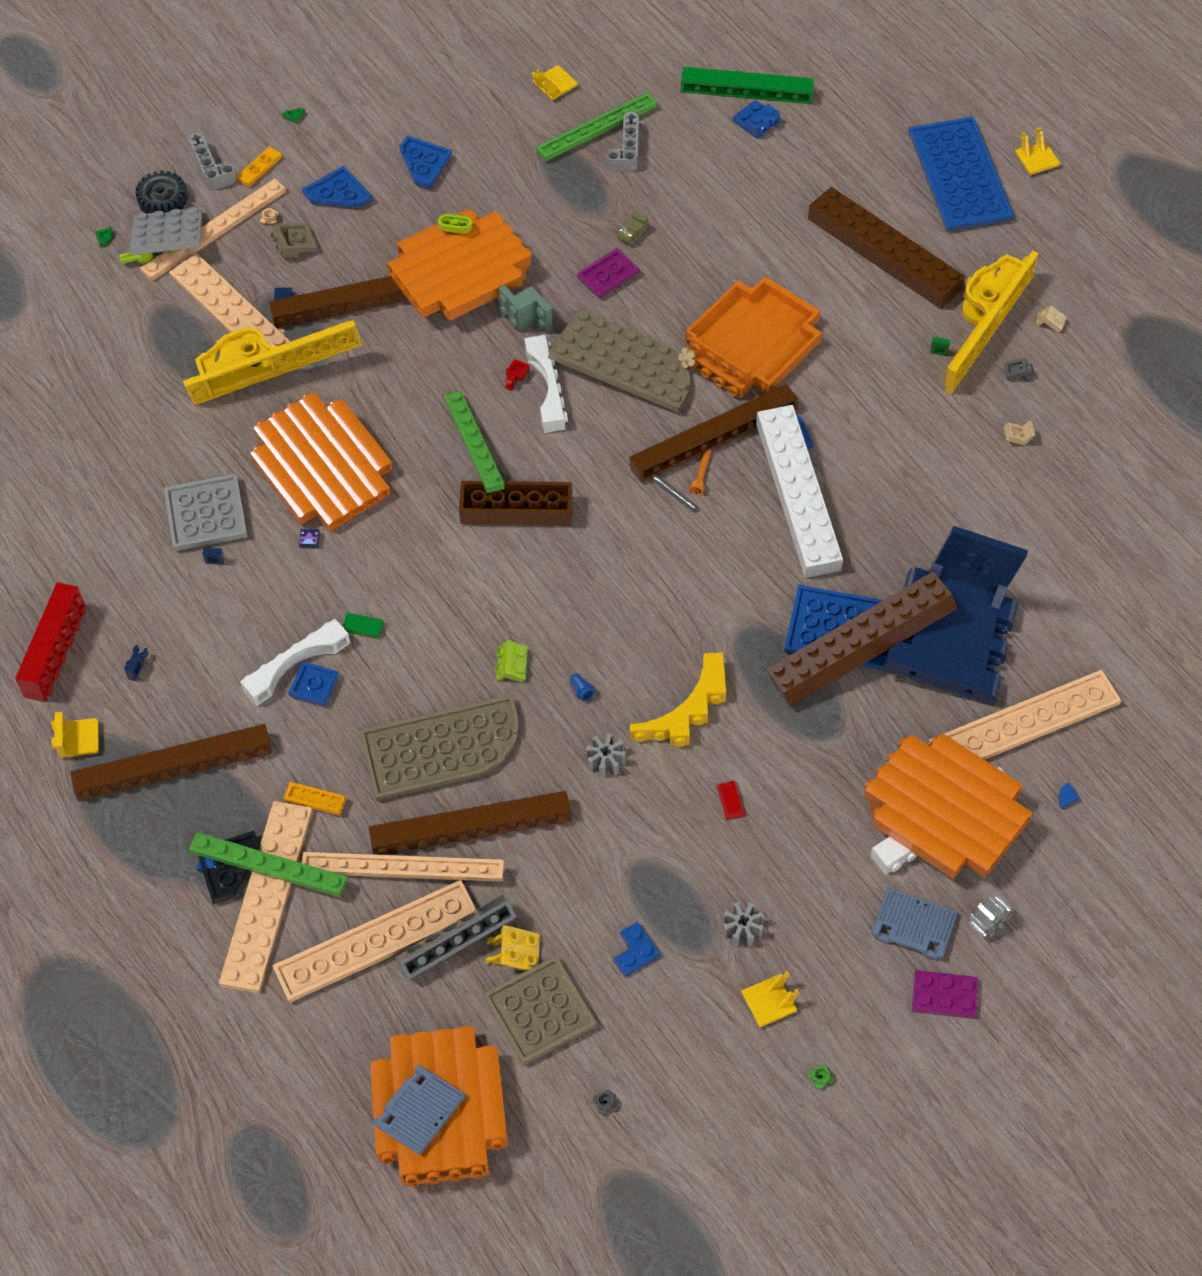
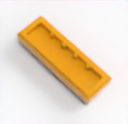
M269 146L236 176V180L250 188L282 158V153Z
M290 782L283 800L287 803L312 807L314 810L341 816L347 797Z

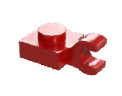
M514 359L506 369L507 377L504 382L507 384L505 388L511 391L515 386L516 380L522 382L530 371V365Z

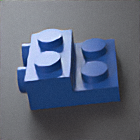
M755 100L734 115L732 122L757 139L779 123L780 112L769 104L764 106Z

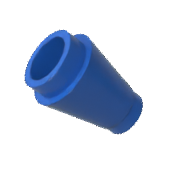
M578 673L571 676L570 682L578 699L582 701L590 700L595 694L594 686Z

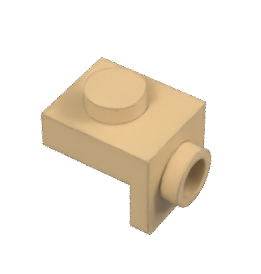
M1050 305L1038 312V319L1035 324L1040 326L1045 323L1058 333L1062 330L1067 317Z
M1028 421L1023 426L1009 422L1004 425L1006 441L1025 446L1035 436L1032 421Z

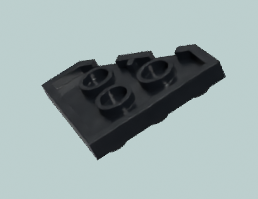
M254 830L225 840L260 850ZM198 856L212 903L216 904L233 898L249 870L219 861L216 864L215 860H213V864L216 868L206 869L203 857Z

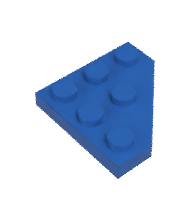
M406 136L400 145L401 155L414 184L431 189L452 156V150L411 136Z
M344 166L302 189V194L311 204L360 208L373 200L372 195Z

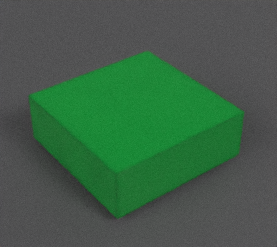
M933 337L930 353L948 356L950 340Z

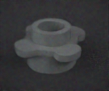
M606 1090L593 1097V1103L597 1105L599 1114L603 1115L606 1111L617 1108V1102L613 1099L612 1091Z

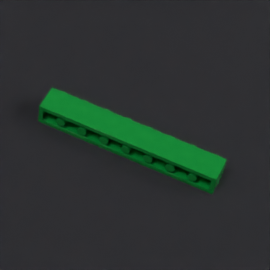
M683 67L681 93L812 104L814 78Z

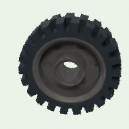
M160 170V173L157 174V171L153 172L154 175L149 173L147 178L143 177L141 178L142 181L138 182L135 191L140 209L146 214L156 211L166 213L173 209L182 210L187 203L188 196L185 183L174 172L171 174L170 171L164 173V170Z

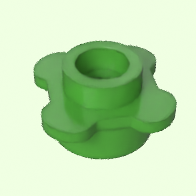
M819 1065L814 1071L811 1070L808 1073L809 1079L814 1081L817 1089H822L824 1085L832 1083L834 1080L833 1075H830L825 1065Z

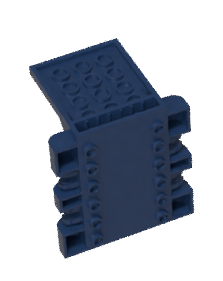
M953 526L930 569L927 571L921 568H911L906 575L903 589L929 573L934 572L952 593L957 609L909 638L893 645L887 650L882 669L994 706L997 701L1002 677L999 675L998 668L993 666H999L1006 660L1009 644L1006 642V637L1001 634H1007L1012 630L1018 608L1017 601L1005 597V593L1026 559L1028 550Z

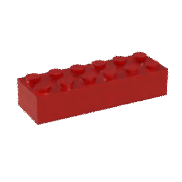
M56 582L15 677L24 698L46 702L48 696L52 694L54 681L59 677L60 667L66 661L68 648L73 644V636L79 630L81 617L85 615L87 609L78 586Z

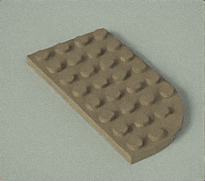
M579 308L548 354V358L677 413L689 392V370L682 366L683 361L679 360L678 354L661 342Z
M508 695L360 730L376 801L476 778L498 767L511 753L518 736V716L513 696Z

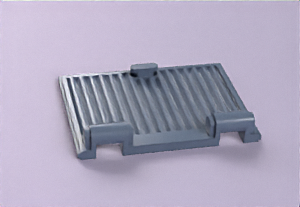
M888 888L871 934L877 940L886 943L894 942L920 951L923 956L935 960L943 959L958 912ZM882 925L892 928L889 935L880 932ZM929 942L938 944V950L934 951L927 948Z
M418 1065L415 1068V1074L411 1079L407 1078L384 1107L383 1114L380 1118L376 1117L372 1125L418 1155H421L464 1100L466 1094L421 1065ZM424 1077V1082L419 1085L418 1082ZM391 1116L394 1117L393 1121L389 1125L386 1124L387 1121L391 1118Z

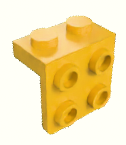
M55 712V720L51 722L52 731L55 732V735L52 737L51 743L52 748L56 749L59 758L91 755L99 752V722L96 718L66 721L63 712Z

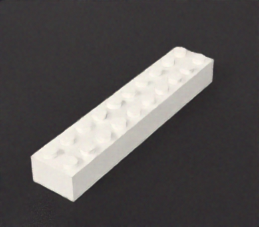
M793 405L757 412L756 425L804 578L841 571L843 558Z

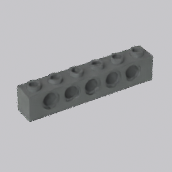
M501 895L395 956V959L405 977L410 980L517 918L509 901Z

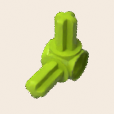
M131 252L120 254L119 258L122 264L138 260V263L145 265L154 259L153 253L131 255Z

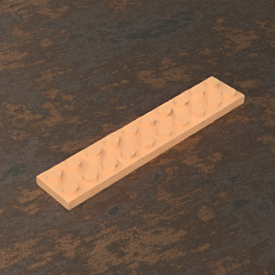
M194 253L169 272L170 276L229 333L251 327L259 330L263 334L266 343L271 346H280L291 342L197 253Z
M1099 670L944 734L985 760L1120 705L1122 700L1104 672Z
M273 801L259 851L298 862L313 813L312 807ZM252 871L219 980L220 987L260 994L292 883Z
M459 880L272 966L288 1002L291 1003L409 949L475 911L476 908L462 881Z

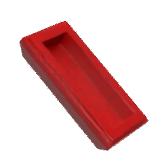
M736 781L716 784L726 820L745 816Z

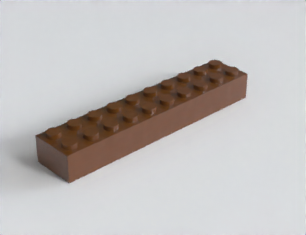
M832 186L809 205L808 220L939 309H942L963 290L965 275Z
M931 572L766 670L776 689L789 707L890 649L896 643L909 638L956 610L957 606L953 595L937 575Z

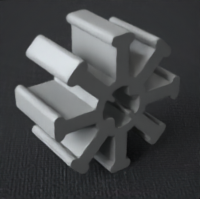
M607 733L606 743L603 744L599 740L598 735L592 738L593 747L586 746L588 769L593 772L595 768L599 767V777L603 778L606 777V767L611 769L613 776L619 774V764L625 766L626 762L622 740L619 739L618 742L613 744V735Z
M998 894L996 897L991 895L988 897L985 905L981 903L977 907L979 909L978 912L971 914L969 924L984 939L986 936L990 938L994 935L996 928L1001 930L1005 926L1002 922L1011 918L1012 913L1010 912L1013 911V908Z
M740 902L733 904V914L728 912V910L724 913L723 935L727 938V936L733 934V946H739L741 937L745 938L747 947L753 946L754 936L758 937V939L762 938L764 915L762 911L754 915L755 905L753 903H748L745 913H742Z

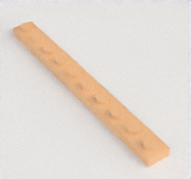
M273 179L202 226L200 247L164 251L140 267L141 273L151 282L286 193V188L279 181Z
M303 852L302 858L303 864L346 876L503 882L505 864L504 860L319 852Z

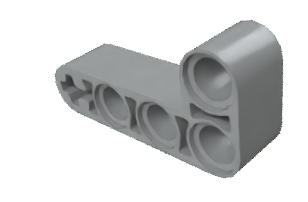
M627 112L624 115L623 149H610L606 152V168L609 171L632 172L638 167L639 116L635 112Z
M197 132L189 136L192 153L206 186L211 190H216L234 184L237 181L235 165L231 162L216 165L203 134Z

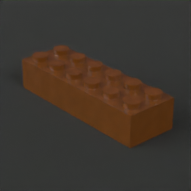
M461 481L460 524L572 525V482L503 481L504 489L486 493L481 481Z

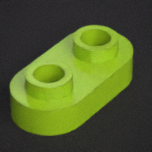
M443 214L438 218V227L442 231L466 234L473 228L472 220L467 216Z

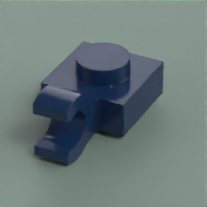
M138 645L133 647V655L124 667L127 678L132 681H136L143 668V661L149 653L147 648H144L143 652L138 653L140 650Z

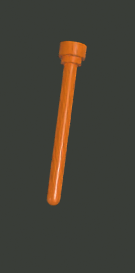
M711 449L703 453L696 480L691 482L689 488L691 494H694L695 491L699 492L698 495H703L705 485L703 479L712 452Z

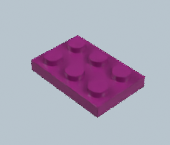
M616 248L578 272L577 278L592 293L601 298L638 274L639 267Z
M915 970L912 1012L975 1019L978 977Z

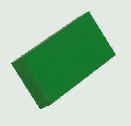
M347 612L342 627L348 633L379 639L384 620Z

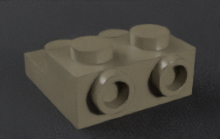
M307 223L275 224L273 231H271V241L276 242V252L281 254L282 258H298L300 252H316L317 244Z

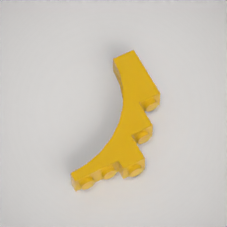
M723 652L704 653L700 679L689 697L676 709L660 718L643 723L630 724V741L642 742L645 740L662 741L670 739V746L683 747L690 745L689 724H708L707 703L720 704L721 702H726Z

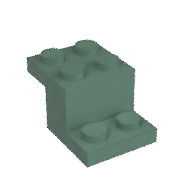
M505 285L498 288L499 311L502 316L508 318L513 328L516 327L519 332H522L537 323L538 327L544 329L547 334L553 331L552 308L532 286L515 296Z

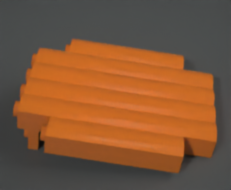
M466 209L456 215L471 218L473 228L469 233L461 234L442 231L437 223L396 243L397 252L400 257L387 262L388 273L422 318L441 310L448 320L451 321L498 298V288L503 285L510 291L522 286V281L526 280V268L531 266L532 254L528 248L523 246L521 238L514 235L512 227L505 223V219L501 214L499 215L494 211L478 219L475 212Z
M766 276L753 288L738 280L685 331V341L690 346L689 351L693 350L695 353L693 358L695 364L694 366H689V368L699 371L704 378L713 380L718 387L727 389L734 397L742 398L754 385L759 392L768 393L774 390L821 342L822 332L814 328L820 321L821 310Z
M315 392L308 393L299 402L290 403L285 410L277 411L271 415L270 419L259 421L255 425L254 434L259 441V446L252 450L251 461L300 525L317 516L328 532L390 495V487L381 476L392 470V461L343 399L332 401L327 408Z
M941 733L939 737L935 736L929 745L912 734L907 738L903 737L898 745L899 749L889 754L888 762L884 766L881 765L875 773L876 777L873 780L869 779L864 786V798L869 801V812L874 817L872 825L952 879L957 876L964 865L986 878L1031 820L1033 812L1015 801L1022 791L1023 784L944 733Z
M471 1026L440 1029L433 1032H418L411 1035L399 1034L390 1037L391 1059H379L370 1062L374 1120L376 1117L380 1118L384 1112V1107L407 1078L411 1079L418 1065H421L466 1094V1097L421 1155H418L374 1126L378 1163L390 1164L394 1161H399L401 1184L409 1187H416L419 1184L426 1183L438 1184L441 1181L449 1180L456 1182L465 1178L480 1179L490 1175L487 1149L499 1150L503 1147H508L498 1047L484 1046L477 1048L475 1030ZM422 1077L418 1084L421 1085L425 1078ZM391 1116V1118L387 1121L386 1124L389 1125L393 1121L394 1117Z

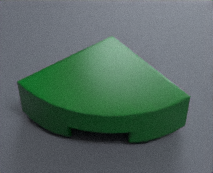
M297 108L296 110L285 111L282 116L284 119L297 124L306 112L303 108Z
M112 227L95 232L100 248L106 246L113 238Z

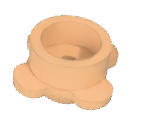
M266 208L262 211L260 222L262 224L274 225L277 223L276 218L279 216V213L272 208Z

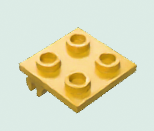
M559 65L543 74L539 69H537V74L534 71L532 72V77L534 78L532 82L552 101L578 86V83Z
M1041 127L1036 128L1035 145L1029 146L1028 136H1025L1026 133L1023 132L1020 135L1021 148L1015 150V154L1029 175L1060 166L1061 164L1044 140L1043 131H1040Z
M506 925L501 926L500 935L487 938V945L493 943V946L501 945V953L493 957H487L485 963L492 962V965L500 964L523 971L539 965L540 934Z
M785 971L784 975L773 976L741 990V994L759 1028L797 1012L794 1001L800 995L799 990L795 989L793 993L791 991L787 993L784 987L786 980L791 976L789 971Z

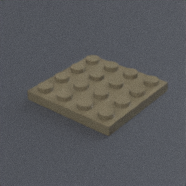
M557 956L483 993L486 1003L523 1066L597 1027L595 1019Z

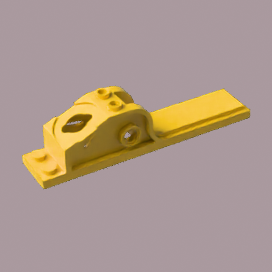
M1032 250L1029 256L1024 257L1023 261L1006 254L999 258L997 262L977 270L972 277L970 276L967 279L966 291L963 296L965 301L963 303L962 315L967 322L976 327L947 367L944 383L946 386L945 392L953 393L1034 277L1039 253Z
M349 320L280 346H271L266 343L263 334L255 328H242L225 334L211 349L198 356L195 361L200 375L190 377L184 380L183 383L195 406L362 346V342L354 320ZM220 352L219 359L215 362L217 354ZM260 362V364L256 367L251 366L253 364Z

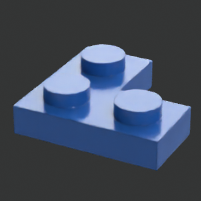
M638 921L620 931L621 937L630 949L614 957V962L624 977L660 957V953Z

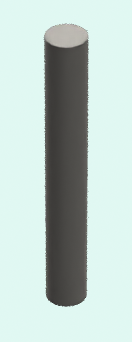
M658 475L653 477L652 481L693 512L697 510L698 506L665 480Z

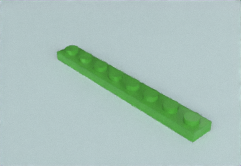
M647 92L537 146L536 152L546 162L623 124L624 115L627 112H635L640 116L656 108L657 102Z
M462 392L444 395V401L486 493L504 489V482Z
M196 832L189 847V852L337 897H341L348 880L347 876L198 832Z

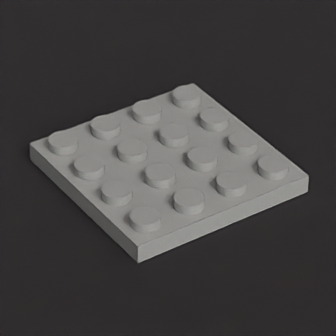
M191 207L184 210L173 209L166 213L156 211L154 213L134 215L130 243L131 255L200 247L202 208Z
M237 474L164 487L174 551L248 537Z

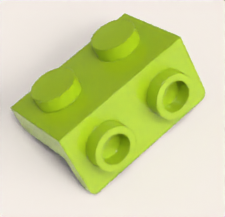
M507 640L498 647L496 652L498 662L495 667L497 681L508 678L522 683L526 679L528 646Z

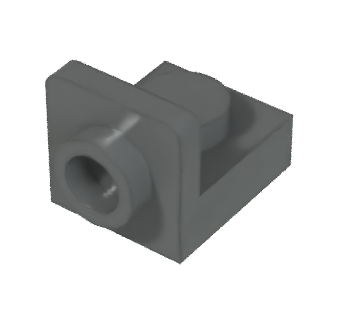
M1026 357L1005 362V376L1008 381L1021 377H1026L1028 382L1032 381L1034 369L1033 365L1028 363Z

